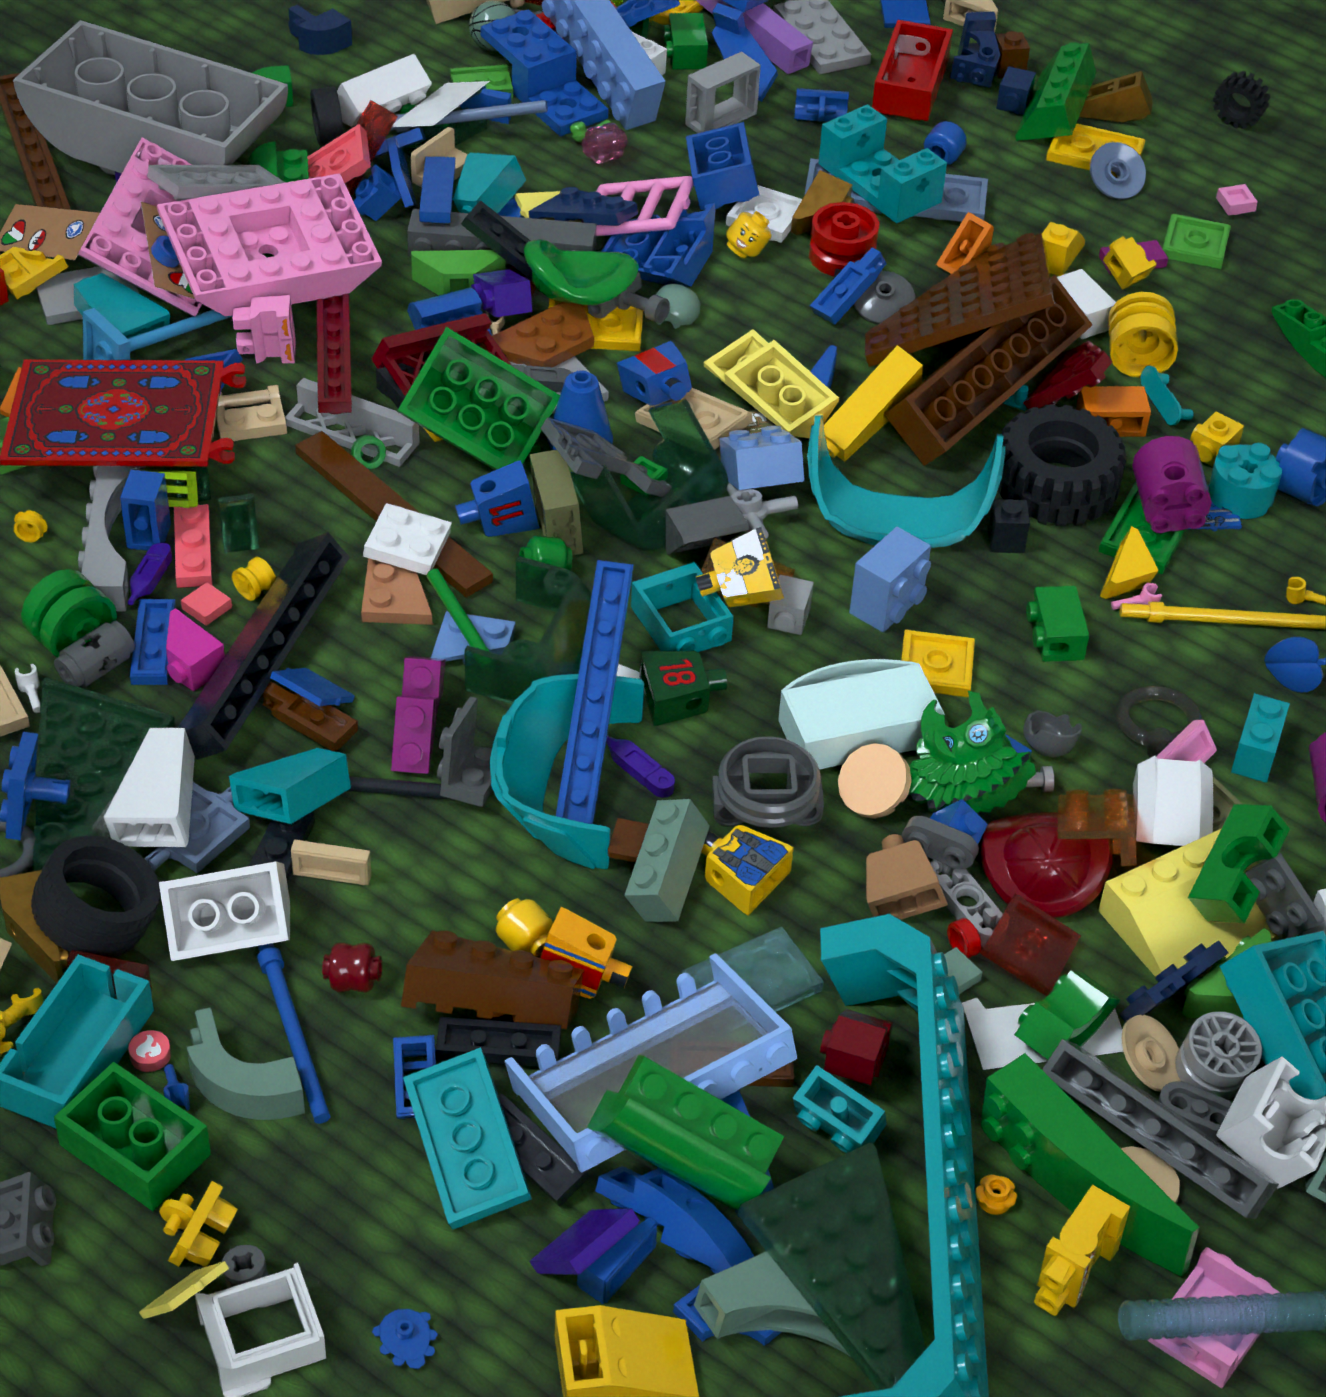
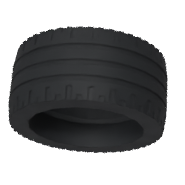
M86 835L74 837L61 843L47 859L34 886L31 899L32 914H34V919L40 930L57 946L62 947V949L90 959H112L129 952L145 934L159 904L161 895L159 880L154 869L147 863V860L129 846L116 840L103 838L102 836ZM66 883H87L99 887L114 896L125 912H107L91 907L79 899Z

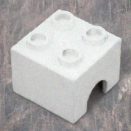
M1284 1057L1276 1059L1245 1077L1216 1134L1220 1140L1242 1159L1279 1184L1277 1189L1315 1171L1326 1149V1096L1318 1100H1310L1295 1093L1289 1084V1080L1299 1075L1300 1071Z

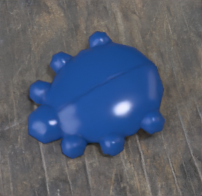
M397 1309L386 1315L380 1325L372 1330L374 1336L380 1337L383 1343L379 1348L380 1353L383 1355L392 1353L394 1355L392 1361L395 1366L400 1367L406 1361L410 1369H419L425 1364L424 1355L432 1357L435 1353L434 1347L430 1346L429 1342L435 1340L438 1334L435 1330H431L427 1323L431 1319L430 1314L426 1311L419 1313L411 1309Z

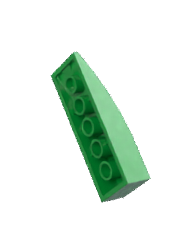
M1026 1053L987 1077L980 1124L986 1136L994 1142L997 1141L1009 1153L1011 1161L1018 1169L1025 1170L1039 1185L1072 1212L1075 1211L1092 1185L1129 1205L1130 1210L1120 1244L1137 1255L1181 1277L1188 1273L1200 1227Z

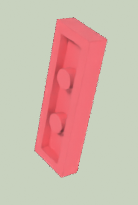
M203 504L191 508L174 507L177 588L200 587L206 582L212 585L209 505Z

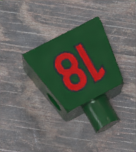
M696 651L641 652L639 677L640 680L644 681V695L653 726L704 714L709 709L710 692L727 690L725 669L705 671L701 655Z

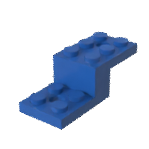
M529 9L519 11L517 14L502 19H496L491 23L481 26V37L512 64L513 95L522 103L546 100L548 112L534 114L560 137L571 133L570 126L576 122L582 121L587 127L608 119L609 109L576 81L577 51Z

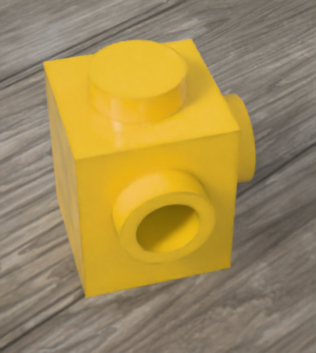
M1216 411L1203 424L1199 423L1194 428L1190 441L1197 447L1200 460L1213 467L1220 447L1240 444L1244 425Z

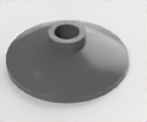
M881 271L877 279L854 303V307L861 317L878 325L899 311L900 308L915 300V293L911 284L904 277L893 272Z

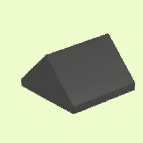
M731 496L666 509L667 555L730 542L750 530L748 522Z

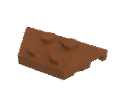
M561 302L492 336L510 362L527 366L554 367L594 347V335L584 306L573 302ZM483 342L480 343V347L488 351Z

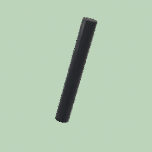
M349 776L351 788L347 791L455 800L440 796L441 784Z

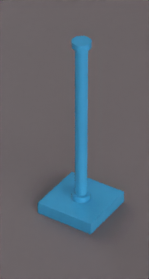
M95 308L83 311V360H130V352L233 316L225 317L215 310H210L196 315V317L193 316L127 339Z

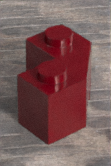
M849 1009L843 1011L838 1016L837 1022H834L832 1030L826 1029L822 1039L820 1053L826 1055L824 1070L831 1074L872 1085L874 1076L879 1077L889 1049L893 1022Z

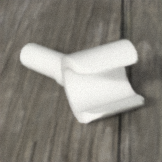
M30 664L32 672L28 674H21L19 669L16 668L15 676L18 689L26 692L33 712L38 713L42 711L37 694L40 682L36 666Z

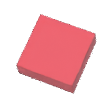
M206 582L183 598L181 606L184 611L207 626L231 609L232 601L227 595Z

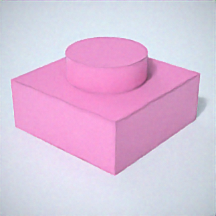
M1246 184L1218 188L1216 199L1228 216L1256 211L1258 201Z

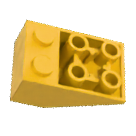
M601 1305L555 1310V1344L563 1397H699L685 1319Z

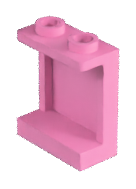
M1205 1247L1200 1254L1195 1269L1167 1307L1162 1305L1153 1317L1146 1340L1218 1387L1223 1388L1272 1318L1281 1294L1266 1280L1248 1273L1234 1264L1226 1255L1216 1253L1210 1248Z

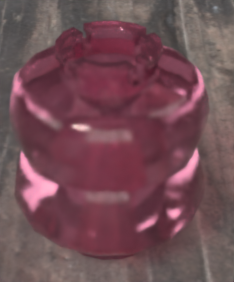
M606 123L601 127H590L582 139L584 154L595 163L619 159L627 147L626 134L615 123Z

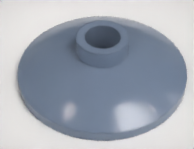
M1120 142L1106 143L1098 148L1092 156L1090 162L1092 180L1096 187L1106 196L1123 200L1133 197L1142 189L1146 179L1145 165L1141 156L1129 145ZM1111 171L1116 173L1117 178L1112 175Z

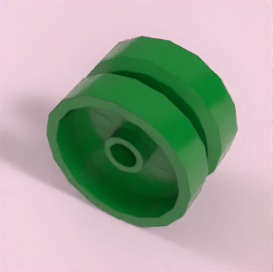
M64 569L44 577L31 589L24 601L21 619L23 627L57 658L61 650L104 622L110 624L116 621L117 613L113 602L81 572ZM91 639L85 640V644L83 645V647L86 648V644L90 642Z

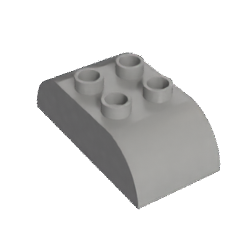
M81 20L13 79L15 91L23 110L36 129L52 145L75 159L99 166L103 172L115 175V171L119 173L124 171L142 137L192 165H232L280 116L288 96V84Z

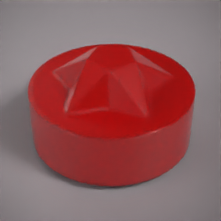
M961 918L948 925L947 935L952 949L957 947L967 958L980 953V935L970 920Z

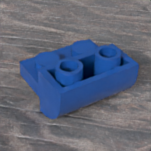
M471 287L412 302L408 305L407 309L415 330L483 314L481 311L482 301L478 293Z

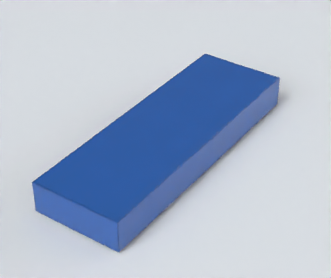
M139 599L134 639L135 650L132 655L130 671L131 685H168L169 673L167 670L166 645L170 611L176 608L175 599Z

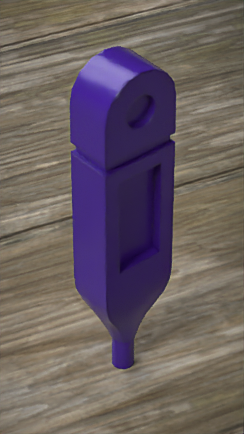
M157 543L152 545L130 578L131 597L128 600L129 605H133L139 597L154 591L173 559L169 544Z
M607 735L606 743L613 761L644 787L646 786L655 796L665 798L673 794L675 779L669 771L662 768L659 763L633 742L626 739H614Z

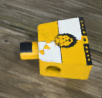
M762 527L756 528L713 550L710 555L715 570L695 577L702 597L722 591L728 607L784 599Z

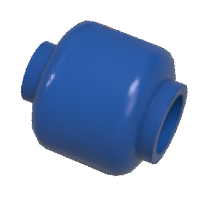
M948 121L940 122L927 135L924 141V149L928 148L946 161L947 164H952L964 151L967 138L963 129L957 124Z

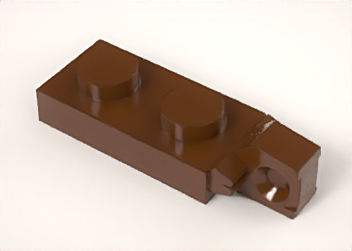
M273 682L263 692V705L272 711L271 714L331 751L336 752L358 731L357 720L331 705L318 706L292 690L289 692Z

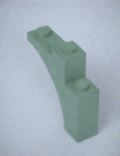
M787 1242L701 1280L694 1307L717 1339L740 1332L760 1330L788 1332L806 1336L826 1343L852 1357L868 1369L886 1389L893 1388L915 1363L908 1347L899 1342L888 1327L884 1315L873 1307L879 1288L876 1286L872 1274L864 1270L854 1256L812 1275L806 1261L801 1256H798Z

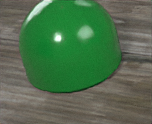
M364 435L357 438L353 443L351 455L367 469H375L384 462L386 448L384 443L377 437ZM365 444L374 445L378 450L377 456L373 457L371 461H364L362 459L364 453L361 449Z

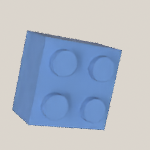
M766 426L761 428L762 432L749 434L748 430H735L729 432V437L719 438L722 477L738 490L804 481L802 441L791 435L790 432L782 429L781 426Z
M895 527L856 562L849 613L883 633L893 623H899L906 611L914 604L918 605L926 595L927 587L925 582L931 567V562L929 561L931 545L901 528Z

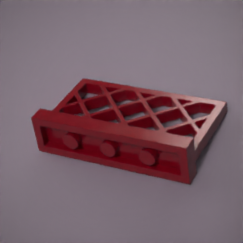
M486 313L384 337L371 358L378 369L386 367L405 396L419 374V370L422 369L425 363L422 361L423 357H429L446 327L474 344L483 342L489 353L511 365L488 331L492 322ZM404 363L413 367V375L402 371L398 364Z

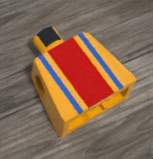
M560 908L548 933L541 958L549 961H566L573 967L584 969L580 992L581 997L594 998L602 980L624 988L632 970L631 965L611 958L617 941L614 934L566 908Z

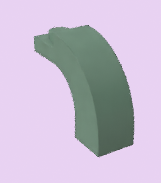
M211 1007L195 1011L197 1027L190 1029L192 1046L187 1047L189 1067L197 1088L211 1103L233 1115L255 1120L281 1119L305 1113L303 1089L294 1057L259 1064L240 1061L229 1055L222 1047Z

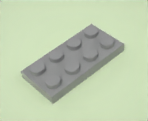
M789 0L785 3L774 5L773 11L813 42L810 63L819 75L870 64L871 53L828 0Z
M149 165L147 177L155 182L159 189L169 192L177 201L285 183L260 165Z

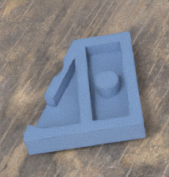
M446 611L431 658L446 659V661L462 659L463 664L478 662L479 660L453 618ZM467 614L494 659L508 657L515 634V622Z

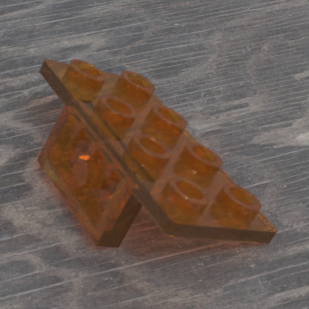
M1077 789L1066 791V795L1058 796V839L1112 838L1113 854H1120L1121 866H1137V829L1133 794H1126V790L1108 789L1103 792L1104 795H1088V791Z

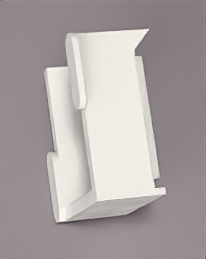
M298 1263L294 1264V1268L209 1295L195 1294L200 1324L204 1325L218 1367L220 1386L224 1397H244L265 1390L270 1386L272 1376L326 1359L324 1334ZM290 1299L294 1300L305 1332L241 1353H235L224 1318L257 1307L265 1308Z

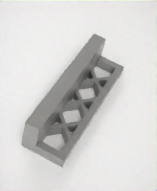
M303 378L296 385L298 403L285 416L288 427L310 435L323 431L337 444L349 449L352 448L356 440L355 436L365 434L377 437L384 443L385 447L391 445L400 446L402 449L397 454L386 450L384 460L398 467L405 462L419 445V425L395 410L351 395L352 413L336 415L318 413V383ZM303 412L316 416L317 419L305 421L299 419ZM339 424L344 426L345 429L332 431L327 429L326 426ZM365 444L361 449L365 455L375 457L378 454L377 448L371 444Z

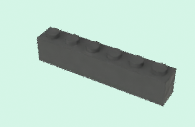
M413 209L407 230L408 256H411V251L492 250L461 225L469 213L451 212V223L419 222L420 209ZM501 216L531 241L538 239L546 240L553 243L558 249L565 251H596L597 224Z
M1062 1039L1042 1069L1060 1088L1245 1218L1256 1219L1279 1185L1074 1042Z

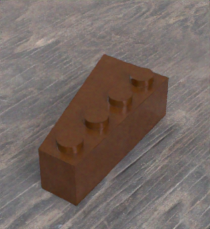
M432 930L406 965L401 1007L415 1009L416 1002L436 1004V1012L452 1014L453 1007L474 1009L477 1012V1017L492 1019V1017L511 1014L514 1022L561 1025V1029H567L578 1010L584 969L573 967L570 963L562 960L549 961L534 957L530 952L523 950L511 951L499 948L489 941H472L460 938L450 931Z

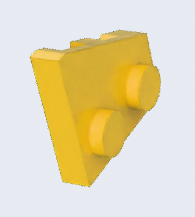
M12 247L0 255V268L4 271L7 289L16 299L30 294L36 287L69 267L62 255H56L54 259H49L45 257L43 252L35 250L26 251L24 248Z

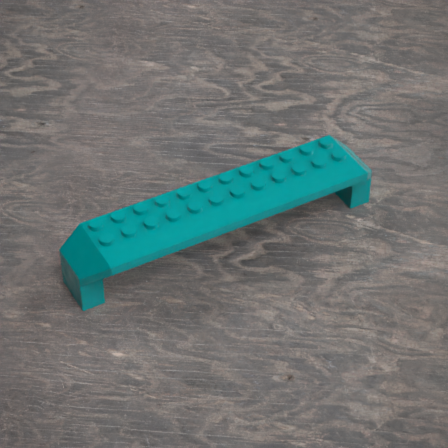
M891 914L820 928L821 961L845 1006L900 996L918 1013L935 1340L893 1388L840 1397H989L964 1007L959 999L955 976H948L945 955L943 952L937 953L930 937Z

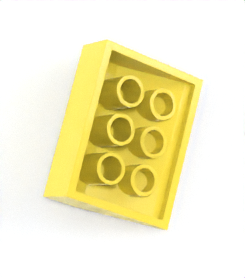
M1221 829L1105 882L1098 911L1155 977L1172 964L1177 969L1186 964L1187 962L1183 957L1201 943L1207 949L1219 940L1228 951V954L1225 956L1228 958L1234 953L1237 945L1246 936L1252 938L1263 928L1270 932L1271 941L1279 939L1277 934L1273 933L1268 927L1266 917L1256 902L1245 924L1207 921L1188 899ZM1257 861L1248 866L1244 872L1258 864ZM1210 967L1208 970H1206L1204 973H1202L1201 975H1199L1198 977L1203 976V975L1209 973L1211 967Z

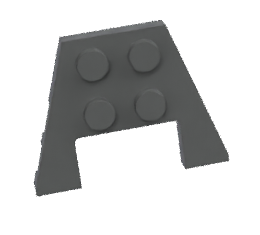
M549 417L546 418L541 427L543 433L550 440L549 442L576 474L598 479L600 473L609 475L611 471L627 476L645 493L663 498L667 497L672 488L664 480L651 479L647 475V468L643 465L627 461L623 451L593 430Z

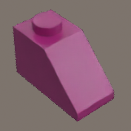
M175 608L170 611L166 645L167 670L175 682L183 683L194 692L210 680L225 657L224 644Z

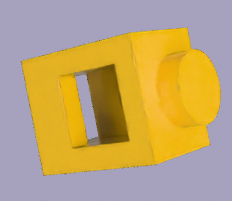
M1123 236L1109 245L1110 251L1103 259L1122 290L1148 277L1157 265L1154 259L1151 261L1147 260L1144 249L1137 245L1133 237L1126 239Z

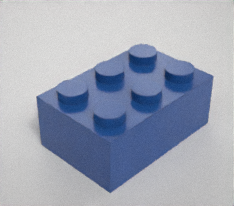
M744 122L686 136L692 179L700 210H704L707 204L714 203L715 208L718 209L724 204L736 201L746 202L753 197L760 196Z

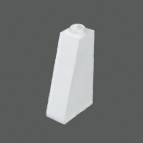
M185 728L149 729L104 815V820L112 840L134 847L187 846L189 842L195 756Z

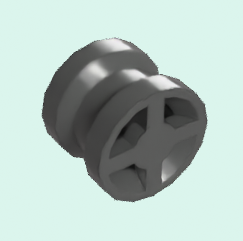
M239 1245L228 1251L222 1259V1262L225 1261L229 1267L223 1273L227 1289L269 1276L263 1252L256 1246Z

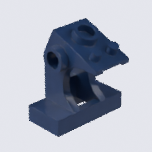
M994 11L966 13L958 56H954L950 79L991 88L1000 58V51L994 32L996 24ZM970 38H973L977 43H969Z

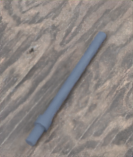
M546 100L457 110L450 112L435 125L548 112ZM405 114L395 115V118L374 120L372 122L374 132L396 130L399 133L410 131V128L424 126L390 127Z

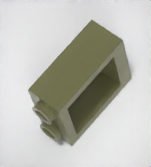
M557 450L530 454L534 500L543 536L559 537L565 541L567 547L571 548L572 555L583 554L579 503L568 464Z

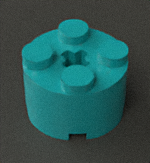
M1262 443L1224 445L1220 447L1215 458L1208 486L1211 501L1215 506L1220 509L1224 507L1232 511L1231 514L1238 515L1241 519L1258 518L1267 513L1268 508L1272 507L1282 475V468L1279 467L1280 463L1270 453V448Z

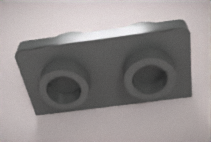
M31 1171L0 1182V1266L27 1256L40 1266L51 1263V1249L54 1244L53 1214L56 1207V1196L53 1189Z

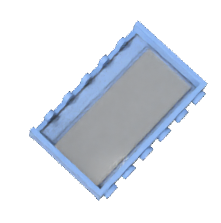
M716 953L709 956L714 977L713 982L696 990L694 978L689 973H682L676 981L679 999L662 1007L660 997L655 991L649 990L645 992L642 996L645 1016L629 1025L626 1023L624 1013L619 1008L611 1009L607 1014L611 1034L592 1043L586 1028L583 1026L576 1027L571 1034L575 1052L556 1061L554 1051L549 1045L543 1044L539 1046L536 1050L539 1071L528 1076L512 1057L505 1060L514 1093L524 1100L577 1164L578 1170L581 1173L626 1150L588 1129L587 1126L606 1090L619 1093L638 1055L649 1058L718 1099L736 1092L797 1059L792 1028Z

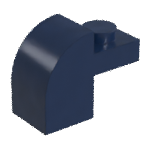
M299 5L289 8L288 26L290 33L299 40V50L314 55H327L352 45L351 20L335 9H330L318 16H314Z

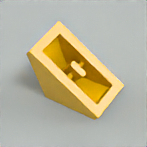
M1131 527L1121 541L1100 597L1108 599L1141 589L1146 583H1150L1159 570L1138 529Z

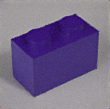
M510 269L473 274L474 284L471 285V288L478 293L482 301L481 309L495 317L532 312L530 280Z

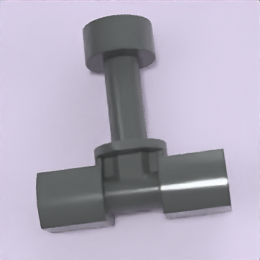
M638 272L633 283L624 292L605 303L588 305V312L592 316L601 319L617 306L622 310L632 306L643 310L647 319L662 323L668 316L670 302L668 299L658 295H653L649 299L636 295L635 292L642 287L641 274Z

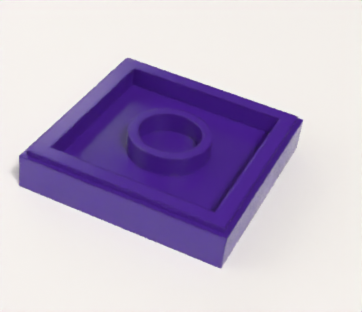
M632 1208L590 1210L529 1262L537 1274L579 1275L636 1227L640 1220Z

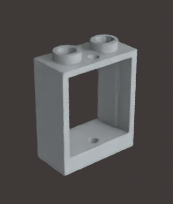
M741 51L688 75L685 125L696 133L733 125L756 115L761 65ZM734 81L733 97L715 105L716 88Z

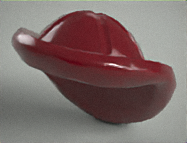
M1036 812L1003 817L988 823L980 842L983 869L995 892L1012 909L1036 918H1062L1075 914L1090 905L1103 889L1112 866V843L1105 825L1093 817L1080 814Z

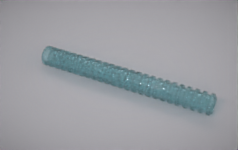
M1326 1291L1274 1293L1273 1295L1265 1293L1261 1295L1250 1294L1249 1296L1244 1294L1237 1295L1236 1297L1233 1295L1224 1297L1212 1296L1211 1298L1204 1296L1198 1299L1196 1297H1188L1186 1300L1184 1298H1174V1300L1165 1298L1161 1301L1150 1299L1148 1302L1145 1299L1136 1300V1302L1126 1300L1120 1306L1118 1324L1123 1337L1127 1341H1136L1137 1339L1149 1340L1150 1338L1157 1340L1163 1337L1166 1339H1173L1175 1337L1187 1338L1188 1336L1194 1338L1201 1335L1203 1337L1213 1335L1225 1336V1334L1230 1336L1237 1335L1238 1333L1247 1335L1251 1332L1253 1334H1262L1263 1332L1266 1334L1275 1333L1276 1331L1284 1333L1288 1330L1290 1332H1299L1300 1330L1303 1332L1312 1331L1313 1329L1321 1331L1326 1329Z

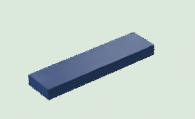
M425 156L419 222L451 223L456 157Z

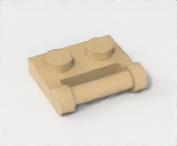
M278 385L267 386L266 390L222 395L221 392L216 415L220 439L231 438L233 441L287 434V425ZM268 402L270 403V404H263V405H259V406H251V407H244V408H232V409L225 410V408H231V407L246 406V405H253V404H261V403H268Z

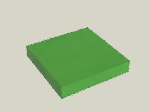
M1171 214L1163 251L1168 259L1221 269L1231 225Z

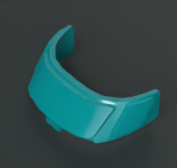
M817 414L815 415L814 426H811L807 452L812 493L816 496L819 509L825 520H828L831 526L844 535L876 545L895 527H899L931 545V548L950 546L962 541L967 535L969 536L991 508L1003 475L1006 446H1003L1004 436L1003 434H997L991 454L976 480L955 494L934 498L900 496L873 492L853 485L834 466L828 452L824 434L823 415Z
M579 674L556 675L532 681L531 686L514 700L499 724L490 756L492 789L497 799L535 839L541 840L554 854L590 869L595 867L603 870L608 869L610 862L608 848L611 840V830L609 827L548 815L543 811L546 788L554 759L569 737ZM621 676L616 677L609 724L639 723L642 721L644 703L643 680Z

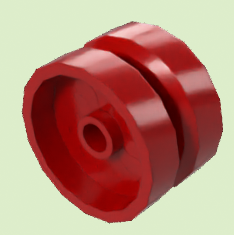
M848 202L830 203L819 208L813 215L811 229L812 237L809 258L812 265L820 272L834 277L835 269H843L850 261L855 263L857 260H861L871 248L877 249L876 243L880 222L876 214L864 206Z

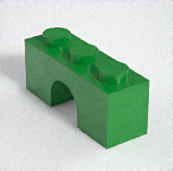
M1233 805L1188 896V899L1207 921L1245 924L1260 891L1244 871L1256 861L1270 860L1276 857L1290 830L1271 805Z

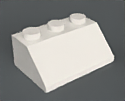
M412 54L341 83L337 94L342 122L351 127L361 122L363 125H367L376 120L378 115L383 113L391 115L400 110L402 105L407 103L415 105L424 100L426 92L432 83L416 55Z
M270 862L159 882L171 961L290 940V898L285 867L282 863Z

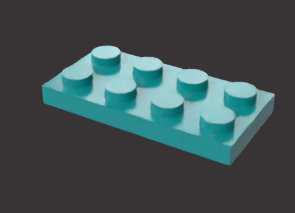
M481 1047L403 1077L447 1222L452 1230L532 1199L485 1054Z

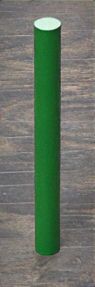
M438 569L430 570L427 573V578L484 670L486 672L493 671L497 667V662L440 571Z

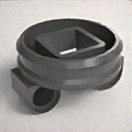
M768 736L743 741L725 754L719 766V776H713L714 819L720 825L737 826L746 822L755 826L771 828L783 827L793 823L799 826H810L819 822L823 816L824 799L818 764L809 752L792 741ZM749 773H787L786 789L752 790L750 789Z

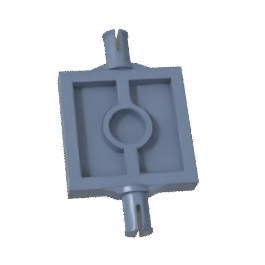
M193 782L189 842L186 847H157V849L145 857L147 863L151 865L154 871L169 858L179 861L195 873H198L250 828L249 818L237 811L232 805L231 786L223 793L217 794L207 791Z

